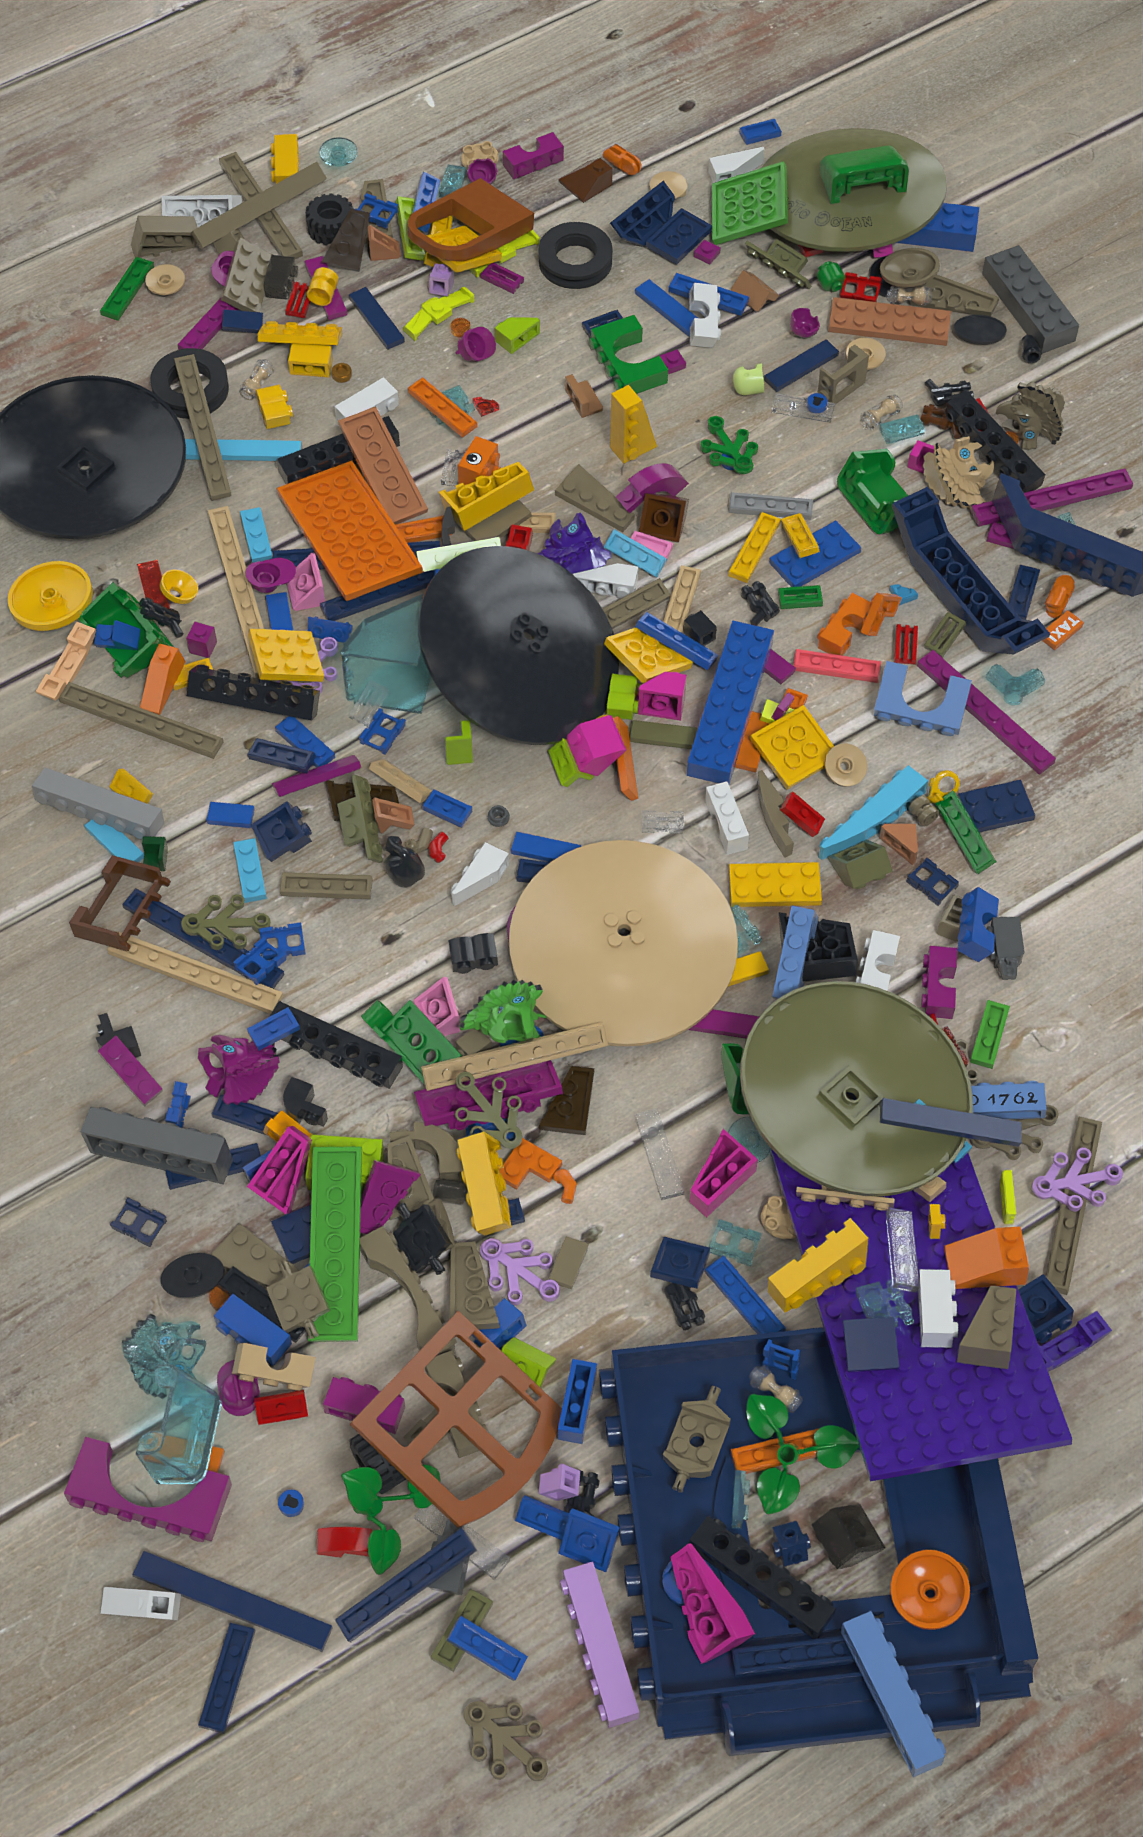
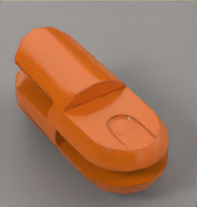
M618 144L606 149L602 154L606 161L629 175H635L641 170L640 160Z
M1061 575L1055 580L1045 601L1046 612L1051 618L1061 616L1074 591L1075 582L1069 575Z

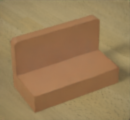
M745 270L741 272L731 288L733 292L749 296L748 305L757 312L761 310L767 299L776 301L779 296L778 293L756 275Z
M573 374L565 376V390L581 418L603 411L601 402L587 380L578 383Z

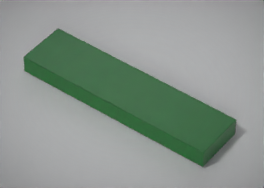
M135 257L101 308L100 313L102 316L119 321L145 282L146 275L154 268V262Z
M952 790L942 797L943 801L935 804L977 874H980L997 861L958 795Z

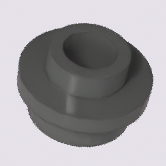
M496 805L489 810L487 817L491 825L502 827L509 822L510 814L505 807Z

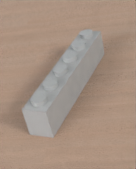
M44 768L32 785L34 799L39 803L50 805L60 811L75 814L80 818L94 820L99 825H108L119 832L128 833L138 839H143V836H156L164 824L161 808L48 768Z

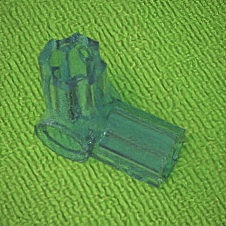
M995 664L986 674V679L1004 694V700L1009 705H1019L1023 697L1045 684L1043 673L1038 668L1031 669L1020 677H1013L1001 665Z

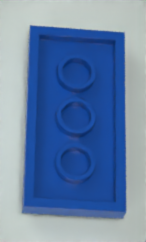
M835 520L812 533L819 546V553L799 558L795 548L791 545L770 557L769 563L791 587H801L861 553V546Z

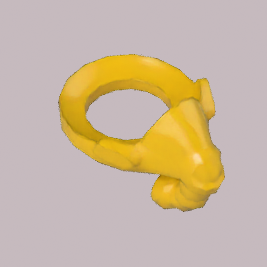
M945 770L939 772L934 778H930V789L927 795L930 803L943 801L942 797L951 792H942L939 789V782L944 777H952L955 781L952 790L955 792L959 790L960 780L956 773Z

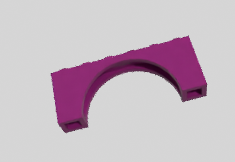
M85 1437L64 1491L69 1505L79 1509H83L84 1506L93 1508V1511L100 1515L111 1513L117 1515L118 1519L125 1522L136 1520L141 1522V1525L151 1529H155L156 1526L161 1527L167 1533L179 1536L180 1533L189 1535L190 1539L197 1542H204V1540L212 1542L232 1486L230 1476L205 1470L195 1488L179 1501L162 1507L138 1506L124 1499L112 1486L110 1461L113 1450L110 1443Z

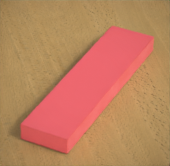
M796 649L793 666L796 668L795 671L878 683L881 661Z

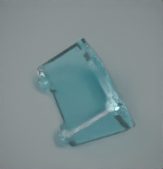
M157 1364L154 1380L159 1387L170 1389L161 1430L147 1432L140 1438L136 1456L156 1484H195L202 1481L207 1473L222 1401L217 1392L175 1365Z

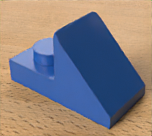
M116 620L114 625L97 624L94 645L100 648L138 650L141 630Z

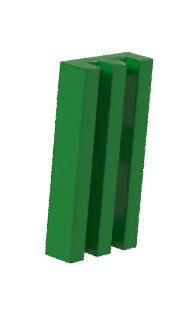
M820 585L778 588L781 609L823 606Z

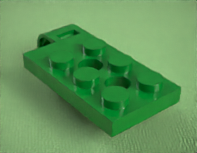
M377 999L361 1015L362 1019L396 1054L402 1056L404 1063L423 1083L422 1066L463 1056L411 1000L393 1015ZM421 1035V1043L418 1046H413V1037ZM430 1051H435V1060L427 1062V1054Z

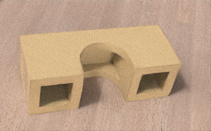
M247 1343L238 1344L232 1374L239 1375V1380L254 1382V1378L263 1380V1385L278 1387V1383L285 1384L287 1389L292 1391H300L302 1388L310 1387L316 1357L292 1352L285 1354L282 1367L274 1370L266 1361L267 1347Z

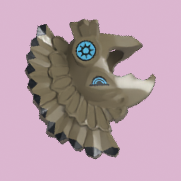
M1020 382L1017 388L1021 395H1014L1012 400L1000 404L996 409L997 415L1003 414L1008 418L1002 423V427L1023 439L1022 449H1036L1037 436L1040 433L1044 437L1049 438L1051 444L1056 445L1063 434L1064 428L1061 417L1065 404L1064 396L1055 387L1044 389L1042 385L1036 386L1034 382H1029L1027 385ZM1015 421L1018 422L1019 429L1013 427Z

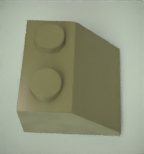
M867 839L828 856L831 865L844 885L853 889L863 888L866 886V883L872 880H881L886 877V874L893 872L886 848Z

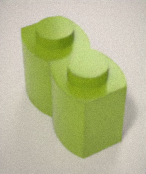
M612 674L607 715L612 716V718L619 716L621 719L633 720L634 713L638 714L639 701L636 700V696H639V687L642 683H638L636 676Z

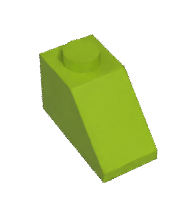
M530 317L507 318L495 327V342L510 354H513L540 334V319Z

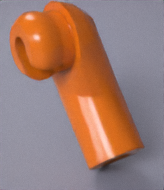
M560 1169L554 1173V1181L558 1184L561 1183L564 1187L561 1201L572 1204L577 1183L568 1170Z

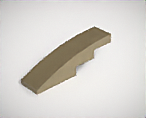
M760 770L758 771L757 788L762 813L774 842L784 858L792 855L794 842L788 835L790 822L780 810L784 800L765 773Z

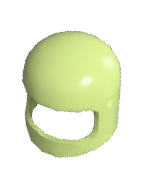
M762 363L756 364L755 369L746 370L741 366L735 370L733 384L738 394L744 396L764 393Z

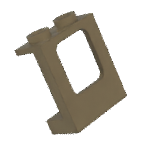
M855 344L849 348L848 360L845 366L832 375L823 367L820 369L817 393L823 394L827 398V405L833 407L866 381L869 355ZM848 377L853 381V383L836 394V386L841 380Z

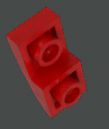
M362 1527L319 1528L317 1530V1555L341 1558L346 1553L369 1557L368 1539L372 1529Z

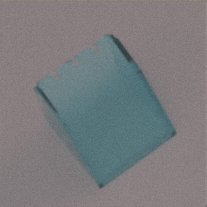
M424 593L364 619L343 644L341 661L346 699L348 701L354 700V704L422 714L431 678L423 659L418 637V616Z

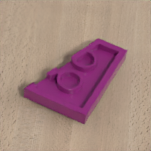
M374 1160L361 1197L360 1233L368 1234L384 1226L392 1215V1210L400 1199L403 1200L408 1193V1188L414 1181H417L421 1174L413 1170Z

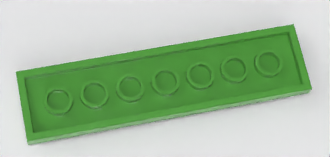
M313 1147L310 1266L315 1272L330 1311L321 1315L313 1322L319 1335L313 1339L308 1338L309 1342H358L362 1147Z

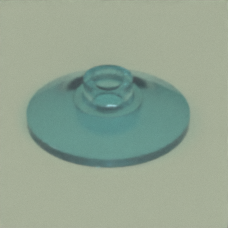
M336 137L325 141L320 147L319 154L322 161L328 165L345 166L353 162L357 157V147L354 142L347 138Z
M750 1116L736 1120L729 1128L728 1133L758 1159L757 1163L764 1160L770 1153L771 1148L758 1132ZM751 1135L756 1139L754 1144H751L749 1141Z

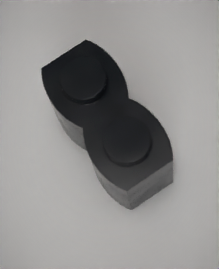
M483 933L472 937H457L448 940L453 972L465 974L475 968L490 970L498 965L493 933Z

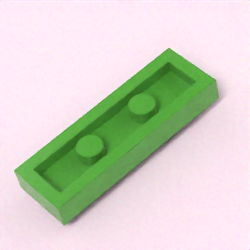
M987 1000L970 1063L993 1069L1010 1006Z

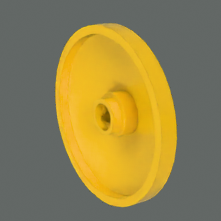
M64 561L46 562L28 569L15 580L8 593V606L13 618L23 627L37 631L55 630L69 625L80 617L83 610L92 601L93 587L89 576L81 567Z

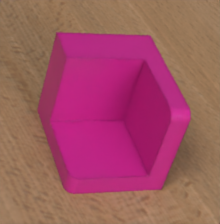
M917 440L909 455L907 468L924 473V456L928 452L934 454V446Z

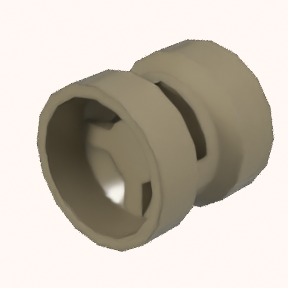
M925 795L916 798L908 808L913 815L918 817V822L924 827L934 822L939 816V811L935 806L930 805V800Z

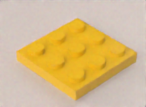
M467 226L427 235L435 242L446 246L463 245L479 237ZM496 249L465 261L438 259L457 273L500 261L502 253Z
M638 628L606 637L604 642L606 647L643 684L663 672L680 673L691 669L693 664L688 658Z
M249 629L248 637L260 680L323 682L324 672L311 631Z
M804 705L750 736L751 742L786 790L824 769L826 755L834 747Z

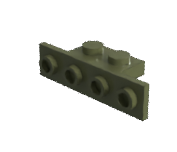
M778 239L773 242L767 252L748 240L745 242L748 253L752 257L763 259V263L769 268H777L778 273L783 277L787 278L789 276L794 279L793 282L801 288L805 286L810 290L812 286L809 280L799 274L808 262L805 256Z
M353 775L352 780L356 797L337 804L344 843L346 846L351 847L364 842L368 860L382 863L383 849L378 838L379 828L374 817V807L370 796L371 787L366 778Z

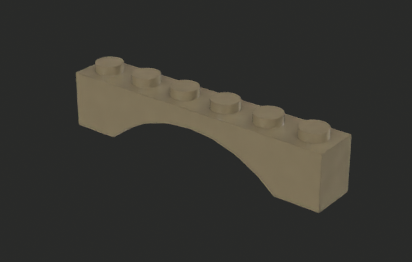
M384 1226L360 1238V1251L371 1269L382 1272L394 1279L412 1299L418 1314L416 1339L417 1347L420 1351L443 1327L445 1321L440 1311H434L431 1306L433 1301L428 1291H422L419 1284L421 1281L415 1270L411 1272L408 1268L409 1261L403 1251L399 1252L396 1248L397 1241L391 1231L387 1233ZM454 1337L437 1355L451 1350L455 1354L456 1338Z

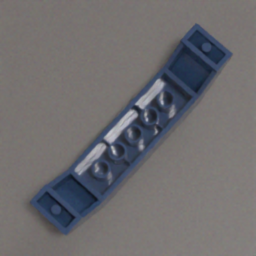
M1001 473L992 502L1016 551L1039 559L1043 563L1059 567L1063 571L1079 575L1083 579L1099 583L1101 586L1119 591L1124 595L1134 597L1143 593L1142 551L1031 508L1019 486L1021 481Z
M928 486L892 504L912 566L948 610L966 622L964 629L983 652L1014 655L1050 637L1049 631L1038 618L1031 621L1019 617L951 535L940 509L939 500Z

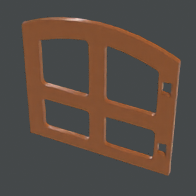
M457 1311L349 1425L456 1527L460 1528L495 1511L511 1499L530 1480L553 1444L558 1432L562 1408L461 1312ZM472 1334L483 1343L480 1348L469 1339ZM454 1337H458L483 1360L484 1364L455 1396H449L425 1373L424 1368ZM497 1378H502L539 1414L533 1434L520 1458H515L468 1413V1409ZM407 1386H412L437 1410V1415L407 1447H403L377 1423V1417ZM528 1388L540 1397L537 1401L525 1392ZM453 1427L458 1429L503 1473V1477L494 1484L464 1501H459L421 1464V1460Z

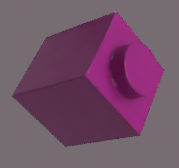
M194 621L186 638L189 653L210 658L217 644L215 628Z

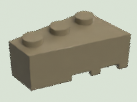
M137 216L131 241L134 257L142 258L149 255L157 257L160 256L161 252L171 250L174 253L195 248L197 242L191 232L198 227L194 216Z
M990 1286L959 1345L958 1363L1003 1369L1009 1368L1016 1289Z

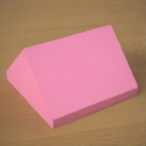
M311 553L296 567L294 578L287 583L292 607L295 611L319 607L320 603L325 602L323 584L314 553Z
M443 977L414 999V1002L441 1033L446 1036L460 1032V1024L448 978Z

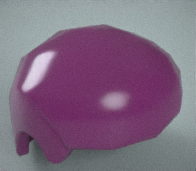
M476 159L469 165L467 176L470 183L481 178L491 185L494 183L498 171L496 164L491 159Z
M808 308L793 310L790 318L791 331L802 338H810L816 335L820 328L818 316L813 317Z

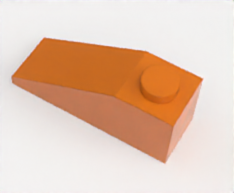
M163 644L158 645L150 661L140 708L158 715L161 714L186 662L178 648Z

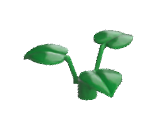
M751 1394L747 1402V1418L750 1428L758 1437L763 1439L770 1438L776 1432L780 1445L777 1457L783 1464V1472L778 1468H769L761 1473L757 1482V1491L766 1514H773L786 1509L799 1495V1479L795 1475L787 1474L788 1465L795 1463L799 1459L800 1454L818 1450V1461L827 1468L835 1469L844 1466L859 1448L857 1438L851 1432L835 1425L824 1426L815 1432L814 1440L817 1446L799 1449L793 1443L785 1444L779 1428L784 1427L788 1422L789 1416L786 1405L780 1399L773 1396Z
M422 1465L441 1483L438 1469L430 1465ZM369 1467L354 1468L341 1474V1477L346 1486L347 1496L353 1510L357 1514L367 1515L368 1521H372L380 1527V1530H373L369 1536L368 1554L373 1570L377 1575H381L396 1562L401 1552V1539L397 1531L394 1529L386 1530V1526L375 1518L383 1509L382 1502L413 1498L415 1507L420 1509L427 1508L432 1503L409 1481L408 1489L411 1492L410 1494L377 1496L382 1487L380 1474L375 1469Z

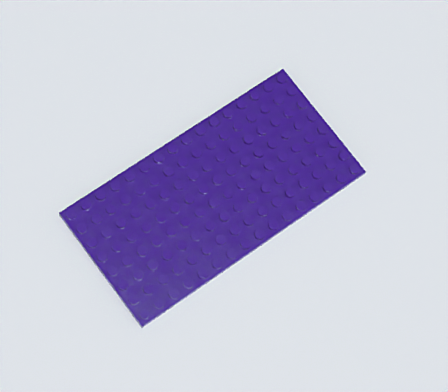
M771 1149V1157L801 1256L812 1245L817 1248L827 1240L825 1236L833 1230L835 1233H838L845 1228L843 1223L849 1218L868 1237L867 1259L864 1270L859 1274H853L844 1279L841 1284L833 1285L826 1289L820 1296L814 1297L870 1482L1072 1445L1071 1433L1017 1285L999 1286L1016 1289L1012 1348L1008 1369L957 1362L959 1345L990 1287L955 1289V1295L951 1296L952 1301H956L957 1313L956 1316H953V1322L958 1323V1337L953 1338L952 1348L921 1347L918 1295L919 1270H948L944 1250L945 1245L995 1228L968 1153L957 1163H951L938 1176L946 1182V1189L931 1202L914 1190L897 1195L877 1196L895 1199L894 1208H889L888 1211L874 1209V1206L864 1205V1208L849 1206L850 1203L840 1202L839 1205H831L821 1199H816L815 1202L802 1201L801 1197H797V1187L822 1190V1185L794 1170ZM930 1204H940V1214H945V1229H941L940 1239H930L928 1214ZM894 1317L899 1369L848 1372L843 1320Z

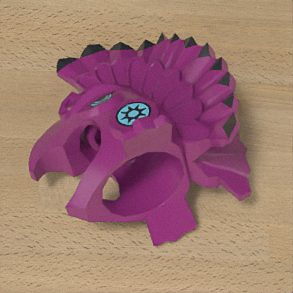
M215 1035L211 1037V1041L214 1042L212 1046L199 1048L198 1059L209 1077L205 1088L215 1098L219 1096L221 1089H224L223 1101L227 1105L232 1102L238 1105L241 1102L247 1103L249 1100H254L257 1095L262 1094L263 1089H266L274 1073L279 1069L278 1063L280 1061L279 1055H276L275 1043L258 1051L253 1041L248 1042L249 1039ZM210 1053L219 1058L223 1067L215 1068L212 1066L209 1057Z

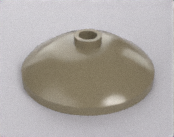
M906 248L888 255L882 261L880 271L882 278L889 284L900 288H914L931 281L939 272L940 262L938 257L929 250Z

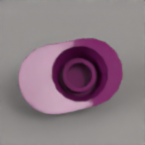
M234 251L222 252L212 264L211 274L222 286H225Z
M485 327L467 330L459 338L457 343L458 350L455 353L460 354L466 361H481L494 354L496 350L495 338Z
M274 558L250 564L245 571V576L253 589L261 593H270L277 589L278 586L289 583L296 574V567L288 559Z
M231 1360L220 1368L217 1375L220 1401L223 1408L229 1414L245 1416L255 1409L254 1398L260 1397L258 1380L255 1378L254 1382L239 1380V1375L232 1374L235 1360Z

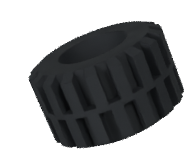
M329 193V195L322 194L321 197H315L314 201L311 200L305 212L307 231L310 238L316 240L319 244L323 243L326 246L331 244L350 209H354L351 201L348 202L346 197L342 198V195H334L332 193Z
M360 1434L355 1435L349 1440L350 1449L359 1467L373 1468L380 1474L382 1479L380 1494L386 1493L406 1480Z

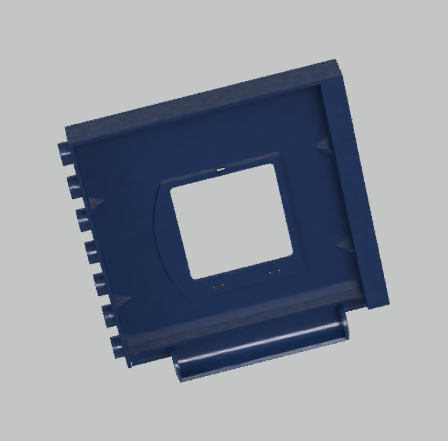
M823 1327L612 1350L611 1368L599 1369L602 1400L615 1398L617 1416L605 1417L608 1447L621 1446L623 1464L611 1465L614 1496L628 1495L630 1510L628 1514L617 1515L618 1526L620 1527L621 1546L634 1545L636 1564L624 1565L627 1597L641 1595L643 1615L630 1616L634 1649L647 1647L650 1667L637 1668L640 1700H654L657 1726L663 1727L665 1740L723 1733L727 1755L738 1756L893 1737L856 1663L735 1677L732 1650L701 1664L688 1637L687 1631L690 1630L687 1614H683L682 1606H678L670 1601L665 1594L662 1582L664 1569L671 1561V1556L689 1544L690 1538L707 1516L713 1520L717 1518L727 1526L728 1531L734 1535L737 1533L743 1536L750 1546L740 1476H737L731 1456V1449L778 1438L776 1432L767 1439L758 1437L750 1428L747 1418V1402L751 1394L777 1398V1395L772 1390L761 1387L762 1381L768 1375L772 1377L773 1382L777 1386L789 1389L795 1396L794 1401L790 1405H786L789 1417L787 1424L779 1428L782 1437L819 1429L828 1425L842 1427L856 1437ZM768 1339L773 1340L772 1344L796 1351V1349L800 1350L799 1369L796 1380L791 1379L790 1372L770 1365L768 1370L763 1369L765 1358L763 1351ZM775 1350L779 1354L790 1357L787 1353ZM775 1360L776 1363L789 1367L788 1364ZM711 1386H715V1390L718 1387L721 1389L716 1404L731 1419V1423L712 1474L705 1478L690 1477L686 1480L683 1492H678V1489L675 1491L672 1487L677 1478V1472L665 1462L663 1453L667 1449L681 1413L682 1403L705 1401ZM696 1436L690 1440V1444L694 1447H700L704 1444V1440ZM860 1447L855 1451V1453L861 1452ZM998 1458L883 1479L898 1565L912 1553L922 1550H936L953 1557L965 1570L970 1585V1597L964 1613L957 1621L945 1628L936 1630L918 1628L907 1622L898 1613L891 1595L831 1601L833 1607L836 1608L834 1616L818 1637L820 1639L842 1636L841 1629L844 1622L870 1611L874 1616H879L883 1613L884 1618L879 1619L884 1627V1631H888L890 1642L895 1648V1659L899 1666L902 1665L905 1668L909 1678L907 1683L911 1690H916L921 1701L919 1706L923 1714H928L933 1724L932 1732L980 1727V1703L1031 1697L1029 1684L1033 1683V1668L1039 1658ZM716 1541L714 1546L718 1549H725L727 1544L723 1541ZM744 1556L735 1558V1561L740 1565H745L749 1562ZM707 1562L714 1574L741 1607L755 1633L736 1648L813 1639L799 1628H789V1625L793 1626L791 1622L771 1608H762L759 1605L758 1598ZM927 1590L925 1595L928 1598H932L935 1596V1592ZM810 1604L799 1605L800 1609L805 1612L813 1609Z

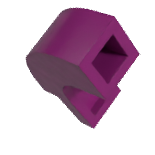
M667 463L654 464L642 469L629 478L630 484L616 498L631 513L644 501L646 493L655 494L666 491L670 495L676 496L689 483L673 465Z

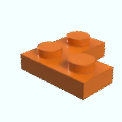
M876 593L870 602L871 608L868 615L862 621L861 633L868 636H877L884 617L895 616L902 597L896 594Z
M522 1138L520 1145L512 1151L503 1164L504 1168H501L499 1171L506 1184L517 1190L529 1172L550 1183L554 1173L562 1166V1160Z

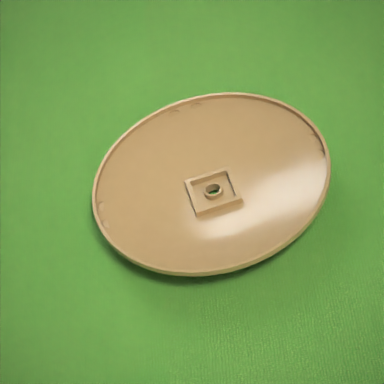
M614 840L592 843L576 848L556 858L538 872L524 889L516 904L510 925L509 949L517 981L523 980L525 983L531 981L534 985H541L543 993L536 999L535 1008L554 1025L567 1031L603 1022L608 1045L642 1046L670 1039L685 1032L713 1010L731 982L738 953V937L733 913L726 898L715 882L700 867L680 854L661 846L639 841ZM626 928L631 933L628 936H621L618 931Z

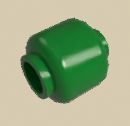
M831 261L823 263L818 268L816 276L825 291L832 290L833 292L843 287L842 284L846 278L839 264L832 263Z

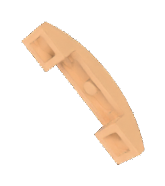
M79 622L75 623L67 637L68 645L51 674L44 676L36 690L37 694L55 701L59 698L68 682L72 683L80 671L94 640L95 628Z

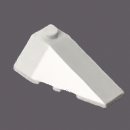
M242 195L161 196L162 216H194L197 227L242 203Z

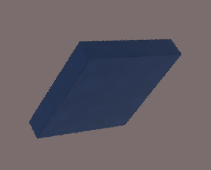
M663 1237L650 1272V1277L698 1289L710 1255V1247Z
M894 1317L843 1320L848 1372L899 1369Z

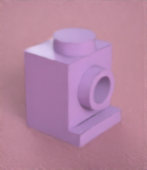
M559 1464L558 1468L551 1469V1472L540 1474L539 1494L555 1501L579 1496L580 1471L567 1465Z

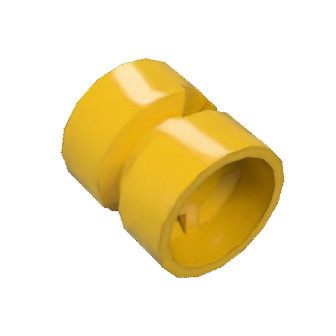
M322 267L316 269L307 291L308 299L320 306L330 304L339 281L337 274L329 268Z

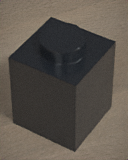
M701 610L689 615L684 620L683 633L703 646L716 640L717 626Z

